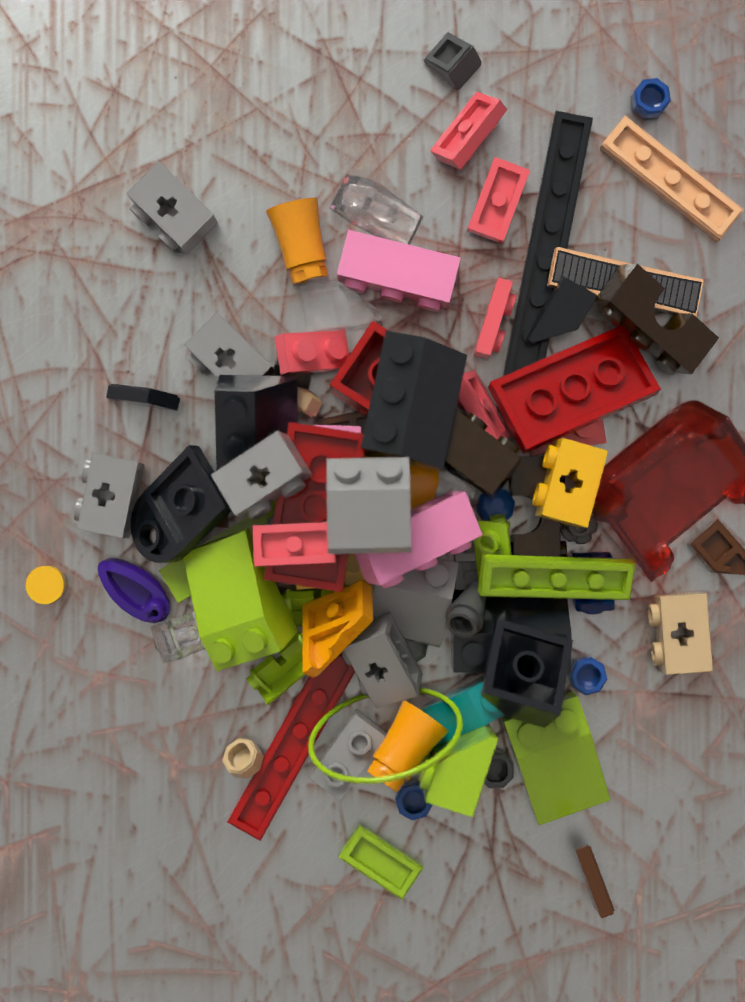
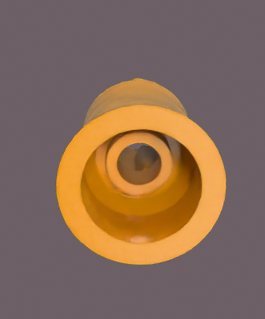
M318 198L293 200L267 209L266 214L276 234L286 271H290L292 285L304 284L327 277L328 271L325 265L327 258L319 223Z
M403 700L393 724L374 753L373 757L375 759L371 762L372 764L367 772L373 777H382L415 768L422 763L434 746L449 731L428 714ZM412 776L383 784L397 793L402 784L404 785L405 779L409 781Z

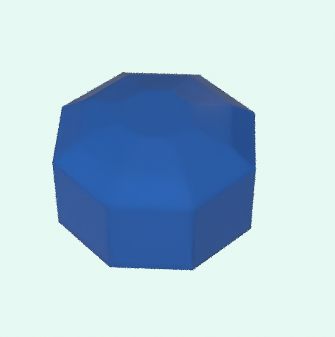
M658 78L642 80L631 95L633 110L644 119L659 117L671 101L669 86Z
M501 489L493 501L482 493L478 498L476 512L482 521H490V516L496 514H504L507 521L513 516L515 501L506 489Z
M590 656L575 659L571 665V673H568L571 687L584 695L600 692L608 680L604 665Z
M418 780L405 782L395 795L399 814L412 821L426 817L433 804L425 802L423 789L419 788L420 781Z

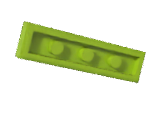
M482 554L478 593L481 596L630 600L636 563L631 559Z

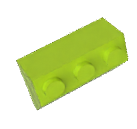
M489 723L461 735L455 746L444 758L431 767L417 773L419 775L418 781H420L419 788L423 789L425 802L473 818L498 741ZM451 740L435 746L421 764L439 754Z

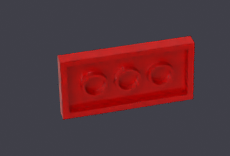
M622 326L490 382L488 389L523 454L649 399L660 392L661 388L640 350L629 340L630 333Z
M289 422L287 435L291 438L313 476L304 481L306 486L295 495L288 498L282 495L276 499L272 525L327 522V459L364 458L365 454L361 449L363 433ZM336 554V562L265 566L263 580L343 592L349 554Z

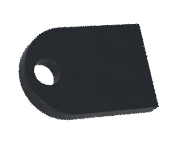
M188 445L140 495L134 505L131 515L132 539L140 554L149 561L172 563L183 559L232 511L211 476L214 470L200 446ZM152 527L156 531V540L153 545L150 541Z

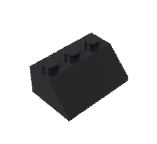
M386 330L361 449L365 456L371 458L409 457V465L444 471L467 355L426 337Z
M219 375L214 390L216 471L277 430L287 434L289 422L298 423V376ZM263 471L261 473L263 475V480L258 484L266 486L267 482L265 478L270 473Z
M454 589L451 604L464 590ZM487 596L482 629L468 638L456 636L451 632V667L453 672L485 673L497 618L571 640L568 598ZM570 655L568 673H571V655Z

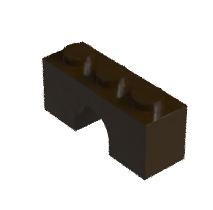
M638 263L620 265L595 300V303L603 309L601 315L611 324L617 327L621 325L630 333L629 340L641 350H649L656 356V364L665 372L671 375L675 373L692 374L719 337L693 313H675L664 327H661L656 321L654 306L665 288Z
M544 456L521 457V464L508 480L510 496H521L533 500L537 484L544 483L547 468L542 467ZM565 476L560 477V483L565 484ZM539 517V521L532 531L526 534L510 535L511 555L567 557L566 541H560V526L566 524Z

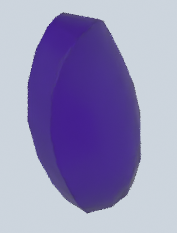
M107 558L99 563L98 575L102 585L110 598L122 610L141 621L149 623H159L167 618L170 607L169 599L160 583L148 572L136 565L116 558Z

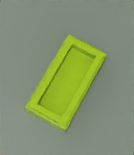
M361 823L358 824L338 858L401 900L404 899L424 868L421 863Z

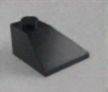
M497 618L494 625L481 696L505 716L545 728L561 714L573 640Z

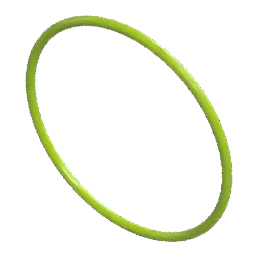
M420 687L419 693L444 701L454 711L457 727L449 744L432 759L401 773L370 778L346 776L333 772L321 764L316 757L314 743L321 727L334 714L357 701L369 698V695L360 694L337 705L319 720L311 732L308 752L313 764L321 772L334 779L356 784H377L395 781L417 774L444 758L460 738L463 728L462 714L457 705L447 696L437 691Z

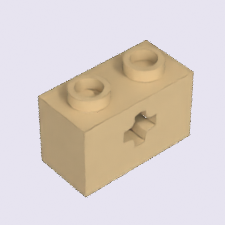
M689 592L652 595L653 604L648 605V620L650 627H655L656 642L651 643L653 665H658V671L666 675L713 671L707 593ZM678 626L686 630L685 635L679 636V640L671 637V631H676Z

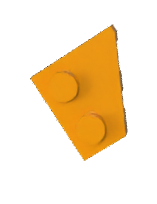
M361 580L344 587L343 592L334 591L302 605V664L304 674L312 678L318 676L373 622L372 585Z

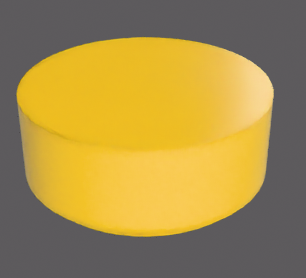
M54 566L37 567L30 572L26 579L27 594L33 601L39 604H50L58 601L64 595L67 587L64 574Z

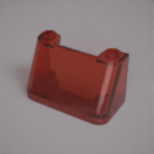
M691 400L674 408L604 466L592 514L625 555L636 563L635 567L650 582H653L657 577L669 571L674 561V553L668 545L724 499L734 504H745V442L727 415L700 401Z

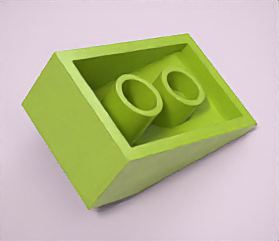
M249 528L195 547L184 557L199 637L216 672L280 652L299 632L275 581L263 580L265 566H254L253 535Z
M574 692L564 693L560 716L545 728L512 719L505 715L500 717L538 825L611 800L591 731L579 697Z

